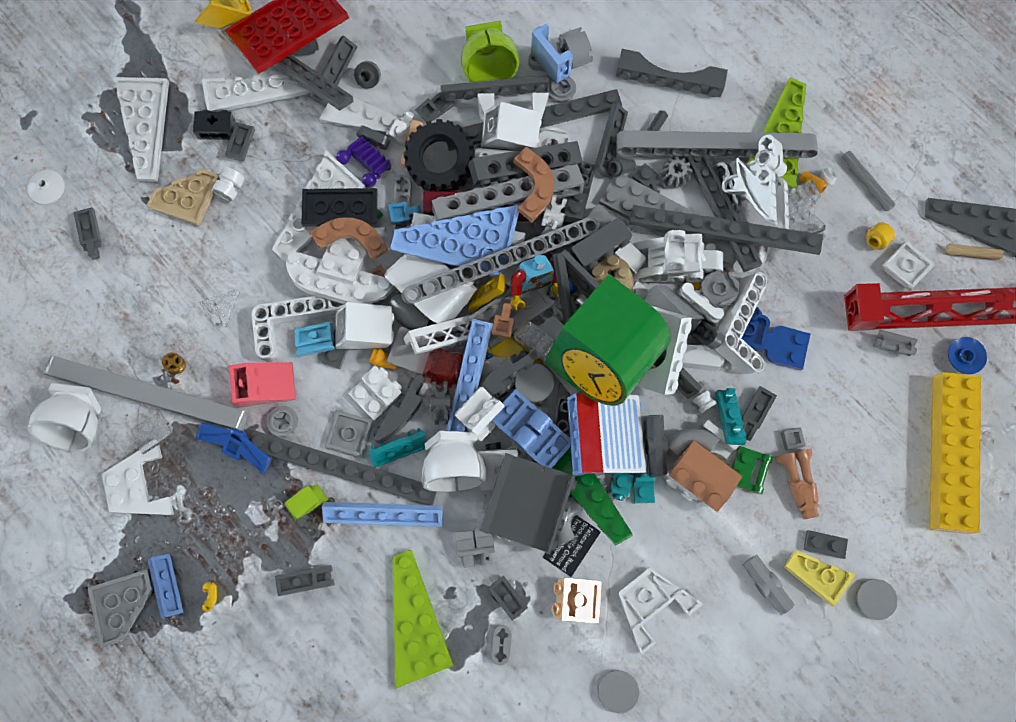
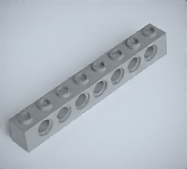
M577 164L551 170L554 178L553 195H557V199L583 193L585 182ZM528 175L527 177L511 179L503 183H494L483 188H475L467 192H458L447 197H438L432 200V211L435 220L439 221L487 210H495L497 208L510 207L516 204L521 205L534 190V183Z

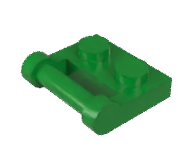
M739 446L732 469L742 475L736 487L762 495L764 492L763 484L773 456ZM758 459L762 462L756 483L752 485L750 480L756 460Z

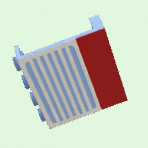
M575 393L567 397L574 476H581L587 473H633L636 476L646 473L647 463L644 457L645 443L642 435L643 423L641 421L639 395H629L622 404L617 406L601 404L590 399L584 393Z

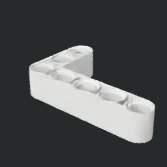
M762 272L742 278L739 284L738 297L728 307L717 329L723 334V342L715 350L743 374L756 373L764 369L763 358L741 339L767 285V278Z
M312 296L256 305L252 309L256 354L265 362H271L276 358L275 324L334 316L336 311L344 304L334 307L335 301ZM317 304H323L320 310H315ZM298 307H304L302 312L296 313ZM285 309V313L283 315H277L279 310ZM266 312V316L264 318H258L260 313ZM268 330V334L265 337H260L262 331ZM270 348L268 355H262L264 349Z

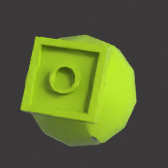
M501 21L465 26L467 42L463 45L461 67L469 82L513 78L518 71L519 53L511 37L502 32Z

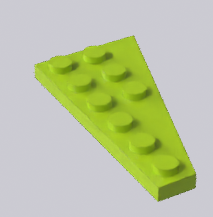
M792 77L788 79L762 133H802L803 106L806 94L805 83ZM750 157L748 163L754 161L755 157ZM783 158L787 171L781 178L787 182L788 189L795 192L797 189L796 181L799 170V158Z
M412 549L393 556L395 689L449 668L453 666V662Z

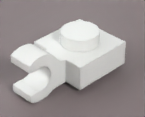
M409 110L406 113L403 112L400 120L397 118L393 120L385 135L399 145L403 144L410 130L407 124L412 120L414 114Z

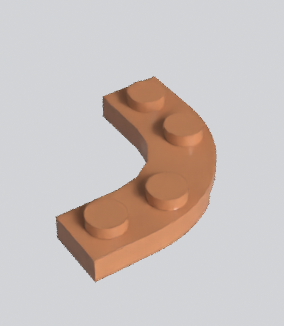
M526 146L514 158L513 163L532 178L534 190L518 207L517 211L530 222H533L547 208L552 199L554 178L547 163Z
M333 219L309 232L319 249L337 240L351 238L363 246L372 261L389 252L388 247L377 231L368 223L359 219Z

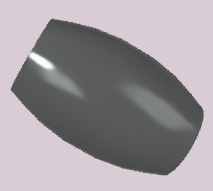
M401 292L396 293L389 301L388 306H392L394 318L405 328L414 330L435 324L414 304L405 303Z

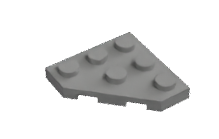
M150 569L88 587L100 648L122 642L126 638L154 590Z

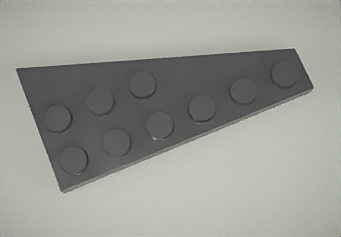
M928 198L926 200L925 218L945 227L950 226L957 229V232L963 235L966 233L974 237L973 239L995 249L1011 253L1016 258V209Z

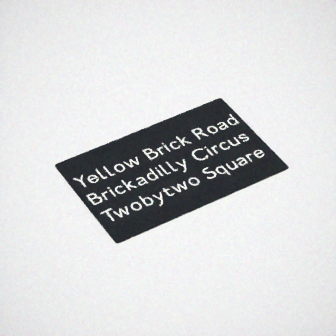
M575 515L571 522V528L576 538L560 547L556 546L555 551L551 550L550 554L545 553L543 556L545 560L570 577L573 576L601 533L600 530L578 515Z

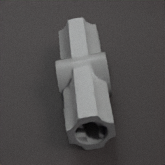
M758 555L751 557L743 564L748 574L755 581L758 591L770 601L779 615L787 613L795 606L783 590L779 578L768 570Z

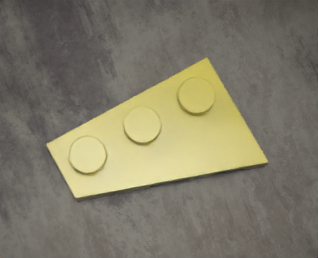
M799 551L793 552L783 568L830 606L837 604L856 575L843 571L837 566L823 563L819 559Z

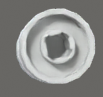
M224 167L219 175L220 180H216L211 190L222 199L233 202L238 194L237 189L242 187L245 177L231 168Z

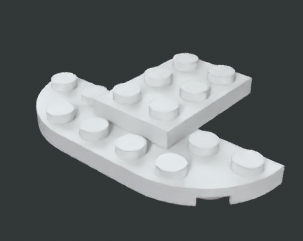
M343 238L329 244L322 259L291 250L287 252V272L294 285L308 294L342 304L346 302L371 304L384 300L395 288L385 277L360 270L367 252L358 241L351 238Z

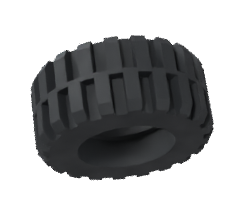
M436 119L434 123L431 120L426 121L427 125L422 127L420 124L417 126V131L415 133L411 132L409 135L410 140L405 143L406 150L403 152L406 169L413 181L425 191H457L460 185L464 186L467 183L468 177L471 178L468 163L472 158H475L473 143L468 133L464 132L458 124L456 126L453 125L452 121L447 120L443 122L442 119ZM436 142L450 143L457 151L455 165L443 173L431 172L423 163L425 150Z

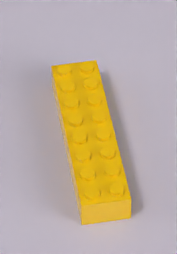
M941 372L933 376L929 530L962 534L980 533L981 376Z

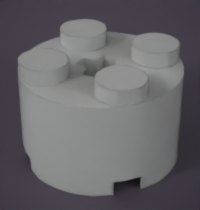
M581 27L560 34L558 37L559 41L556 42L559 53L562 52L563 54L569 50L573 54L571 70L593 61V56L589 57V51L592 50L585 31L581 32Z

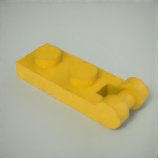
M499 273L479 287L472 296L468 311L475 313L481 306L491 302L496 296L501 295L506 288V276Z

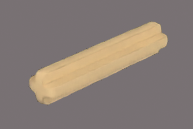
M948 244L945 248L947 255L991 260L1003 258V250L957 244Z

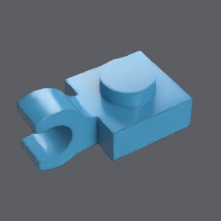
M407 202L388 204L391 224L409 222L414 212L422 213L421 205L407 207Z

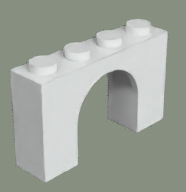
M694 290L697 294L701 295L700 290ZM728 307L721 308V309L725 312V311H727V308H728ZM723 317L720 319L718 323L712 324L711 322H709V324L712 325L715 329H718ZM687 344V349L683 354L682 367L717 371L723 366L724 357L715 349L711 350L705 345Z
M652 306L668 326L670 343L667 346V354L663 363L658 367L652 366L637 386L663 395L674 394L678 387L679 372L683 366L682 359L687 349L686 341L691 331L692 318Z

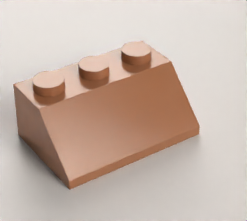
M695 440L691 442L669 471V476L716 512L727 502L742 478V475Z

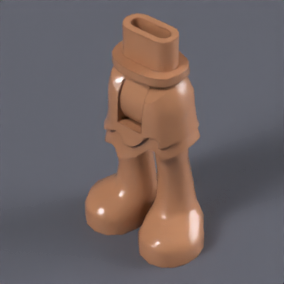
M812 448L775 456L776 462L784 465L787 469L790 479L787 482L804 520L819 516L817 510L819 507L816 483L812 478L810 459L813 455ZM796 459L800 464L803 480L799 479Z

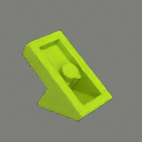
M316 484L311 488L310 486L304 487L286 501L285 506L294 519L297 520L322 506L323 502H327L329 499L320 486Z

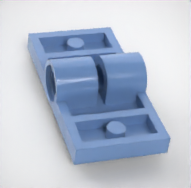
M514 389L502 403L505 407L491 421L538 464L552 468L570 448L571 440L543 411L537 409L517 389Z

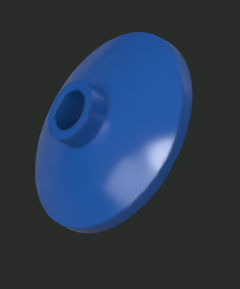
M961 337L950 345L948 359L953 368L958 372L975 374L985 367L987 352L978 340L971 337ZM962 354L967 357V360L963 358Z

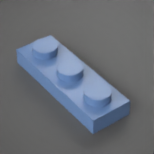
M170 554L149 558L148 564L161 619L183 613Z

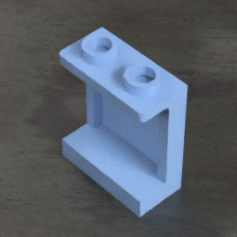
M545 24L542 27H537L532 32L531 53L557 84L571 75L573 54L569 50L561 55L557 53L548 42L549 26Z

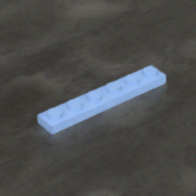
M472 319L446 431L468 432V429L457 419L455 413L478 390L493 323Z
M323 502L322 505L323 523L442 527L443 506Z

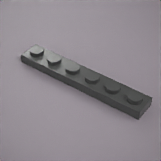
M292 55L273 65L339 111L354 102L352 95Z
M548 75L440 85L441 101H454L455 99L469 100L483 93H494V96H507L516 93L522 95L527 92L541 93L547 91L549 77Z

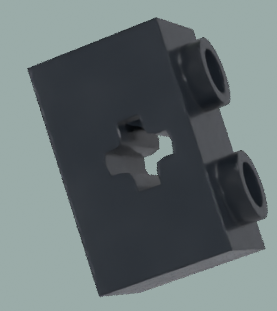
M227 110L195 111L193 132L200 140H230L236 119L232 112Z

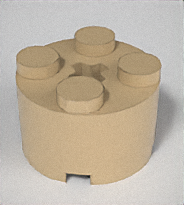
M612 255L602 260L593 268V278L599 284L610 274L631 291L633 290L634 278L625 260Z

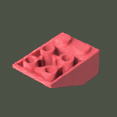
M292 362L229 365L232 404L238 408L296 400Z

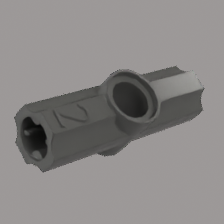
M663 415L645 416L647 437H645L644 443L646 454H648L649 474L657 476L667 474L666 453L668 452V440L664 432Z

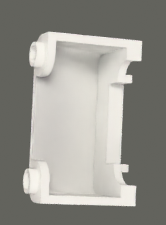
M404 254L386 271L384 276L402 293L405 288L451 269L443 263ZM450 276L444 277L445 284L451 286L453 283ZM472 281L417 302L414 305L435 323L453 320L476 292L477 288L473 285L474 282ZM432 283L426 284V290L433 293L435 290ZM414 290L407 291L408 298L415 300L416 292Z

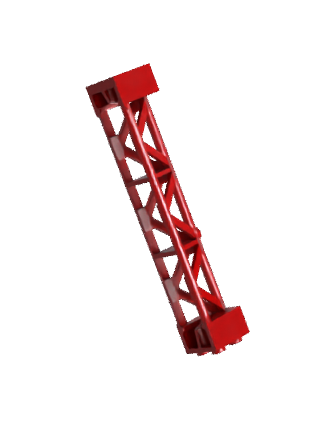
M880 283L856 284L844 295L848 331L1016 324V308L1013 307V303L1016 301V287L881 293ZM985 302L986 308L966 315H961L951 309L952 304ZM891 306H926V311L904 318L891 312L890 309ZM1003 310L1012 315L1010 318H995ZM942 313L952 317L951 320L935 321ZM987 314V319H973ZM884 316L892 320L891 323L881 322L884 321ZM927 316L928 321L912 322L914 320Z

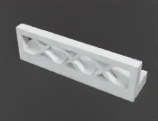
M471 315L408 331L403 339L406 345H412L415 354L467 341L470 332L467 329L471 328L468 317ZM458 331L462 332L461 337L458 338L450 334ZM445 336L443 342H438L433 338ZM428 341L426 346L418 347L417 342Z

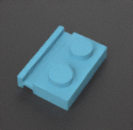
M331 322L295 329L296 355L298 357L335 350L333 346V324Z

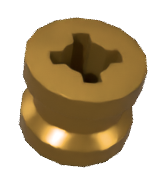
M170 352L162 359L163 367L172 374H180L186 367L185 360L177 353Z

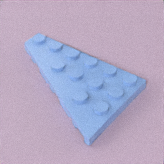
M516 204L510 207L396 229L390 250L455 267L465 265L511 247L519 214L517 210L520 205ZM499 255V263L505 265V257ZM481 262V270L487 272L488 265L485 262ZM506 268L498 272L490 274V276L495 277L499 273L504 275Z

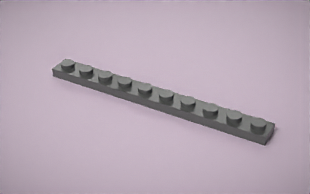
M615 89L546 106L540 128L608 112L611 109V105L615 103L622 106L618 90ZM484 122L462 127L463 131L468 133L473 145L482 142ZM447 143L449 151L455 150L453 145Z
M633 205L630 225L666 231L683 230L685 234H702L703 237L820 255L823 234Z
M564 250L562 253L565 258L568 280L588 299L600 284ZM666 350L653 364L655 367L660 366L665 360ZM682 367L677 380V389L689 399L702 389V386Z
M253 430L249 439L268 456L425 505H433L437 492L423 488V484L420 481Z

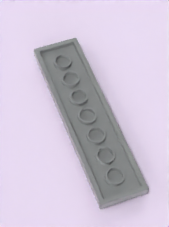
M625 175L614 176L599 201L600 205L606 206L608 209L629 220L633 205L699 215ZM644 227L661 237H664L668 232L666 230ZM702 236L704 250L723 252V270L729 273L737 259L728 241Z

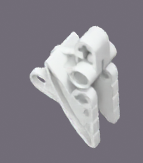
M765 135L759 141V152L756 154L755 160L745 164L737 158V174L726 177L722 182V189L728 194L744 196L740 198L741 202L752 203L757 211L769 222H773L779 228L789 229V218L786 217L789 216L787 205L788 193L785 192L788 191V185L781 178L787 171V166L783 162V147L772 135ZM730 181H734V187L727 189V184Z
M670 230L664 237L632 244L642 254L648 255V268L639 269L636 273L632 272L634 282H682L686 279L688 282L698 283L703 281L704 274L715 271L723 272V252L704 250L702 234H685L683 230Z

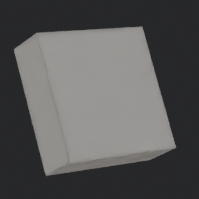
M801 427L781 431L785 451L806 446Z

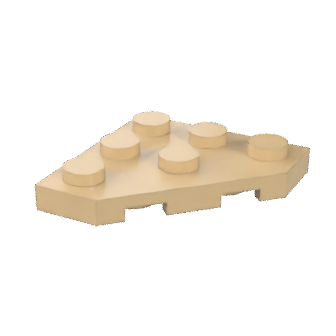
M201 169L192 176L182 177L171 182L172 184L169 186L159 187L153 190L146 207L150 210L200 226L214 195L211 189L216 180H220L219 174Z

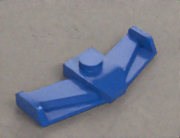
M201 422L195 440L222 445V453L236 460H240L243 456L260 470L261 474L268 470L272 458L253 444L245 432L237 428L231 430Z

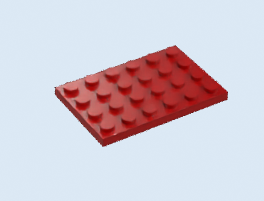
M273 0L225 29V32L257 74H260L339 24H342L349 19V15L336 0Z

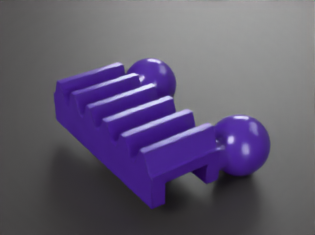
M363 136L349 145L347 150H340L336 154V160L341 164H347L351 156H353L370 172L362 177V183L367 188L374 187L376 179L381 178V174L386 170H391L390 160H386L384 155L381 156L380 151H376L373 145L370 146L369 141H365Z

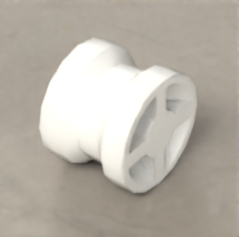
M709 390L692 400L694 404L698 405L701 414L717 404L710 397L711 393Z

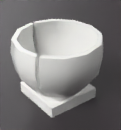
M51 383L48 390L52 397L37 405L31 414L28 423L29 433L38 441L65 451H69V449L71 452L85 451L91 448L96 440L98 431L96 415H99L101 407L91 388Z
M439 431L425 443V451L430 452L422 465L421 479L423 488L434 492H457L456 477H458L459 491L474 489L483 485L486 481L485 464L482 456L472 446L477 441V435L473 432Z

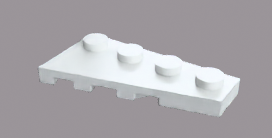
M354 97V102L340 111L328 103L319 118L321 123L327 124L329 122L334 123L336 126H350L357 130L363 125L384 135L394 119L400 120L399 117Z

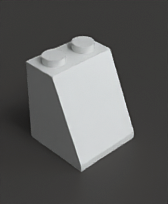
M499 102L484 113L481 147L508 151L523 150L526 146L529 149L537 148L540 142L538 135L541 127V112Z
M346 302L336 311L335 349L386 348L391 345L394 340V332L392 331L394 314L392 313V306Z

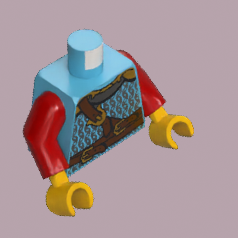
M537 255L533 259L522 262L511 277V294L514 297L511 299L510 304H512V308L516 311L517 306L521 309L525 308V302L519 296L551 286L552 283H554L552 291L559 297L554 263L548 260L545 255Z

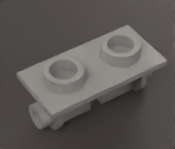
M879 330L873 347L911 356L917 352L915 345L918 339Z

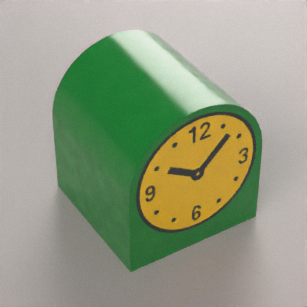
M608 274L562 327L544 364L590 399L604 405L617 406L627 399L670 343V332L664 319L650 304Z

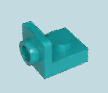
M614 473L609 489V494L613 495L612 498L624 501V498L628 499L630 497V490L634 479L633 475Z
M639 474L638 478L633 480L634 504L655 503V477H650V474Z

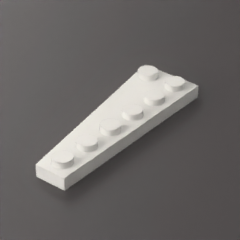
M287 74L271 75L265 78L253 76V78L243 79L242 77H235V79L225 80V78L202 79L206 106L209 111H230L311 94L310 90Z

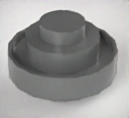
M362 61L354 70V78L359 86L369 89L379 83L381 72L375 63Z

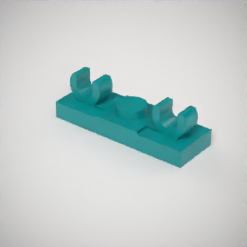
M736 389L717 390L715 397L725 443L727 445L744 446L747 443L746 432H744V424L738 407V398L735 394Z
M418 428V433L411 435L409 431L407 433L408 437L394 440L386 445L382 441L380 442L381 447L376 449L371 445V450L368 453L374 467L376 468L425 450V443L428 441L425 432Z

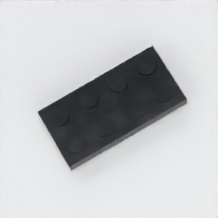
M302 189L301 225L303 227H319L333 219L355 218L368 223L370 226H378V189Z

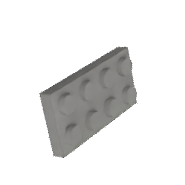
M511 289L469 316L468 321L472 323V319L494 323L495 315L501 316L504 303L510 304L511 299L514 297L511 294ZM541 289L519 296L525 302V308L521 309L517 306V311L512 308L510 318L515 319L512 335L553 308V303ZM490 335L488 347L492 349L506 338Z

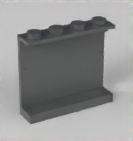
M505 453L480 531L487 534L491 533L550 554L551 550L555 551L558 539H556L557 531H561L565 520L562 519L564 511L567 512L571 500H568L570 492L575 490L577 481L574 480L575 476Z

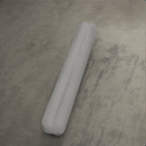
M851 151L846 152L842 156V159L886 211L891 210L896 205L895 202Z

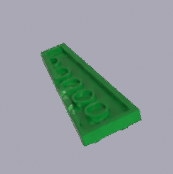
M571 446L552 469L573 475ZM595 473L575 476L574 480L577 481L574 492H570V494L608 539L616 546L632 537L631 530Z

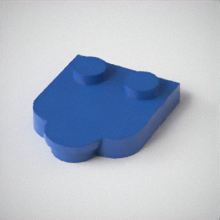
M758 307L755 308L741 339L755 351L763 353L770 320L767 316L762 315Z
M785 326L775 327L771 332H768L764 346L767 360L777 365L800 371L803 370L811 333Z

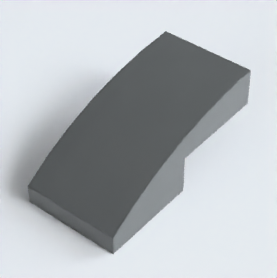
M439 92L431 100L429 98L425 100L415 111L425 122L433 121L451 109L456 103L455 101H441Z

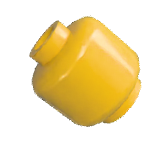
M878 222L866 234L867 244L876 250L885 249L895 238L893 228L884 222Z

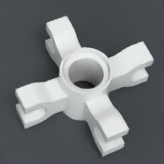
M553 195L551 200L552 209H546L541 223L546 228L540 236L561 228L565 217L561 209L566 205L568 199L564 198L562 204H557V195ZM552 235L551 241L553 243L555 240V236Z

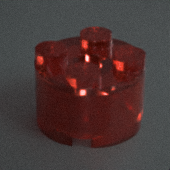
M441 348L434 349L428 355L422 376L424 379L429 377L431 383L436 382V385L443 387V381H447V387L449 388L452 385L457 387L464 356L460 353H447Z

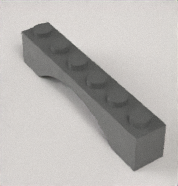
M622 49L616 77L721 98L725 88L728 69L709 66L695 72H672L652 64L640 52Z

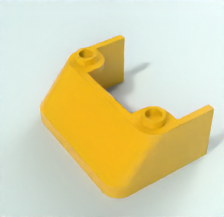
M210 0L211 2L195 19V23L221 29L250 15L252 8L248 0Z

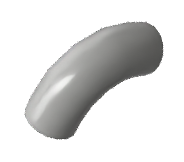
M689 428L679 431L668 440V447L678 456H681L691 442L695 440L711 452L721 439L705 429Z
M572 495L568 497V500H571L567 512L564 511L562 519L565 520L561 531H557L556 534L558 547L576 538L571 528V522L575 515L583 511V508L574 500Z

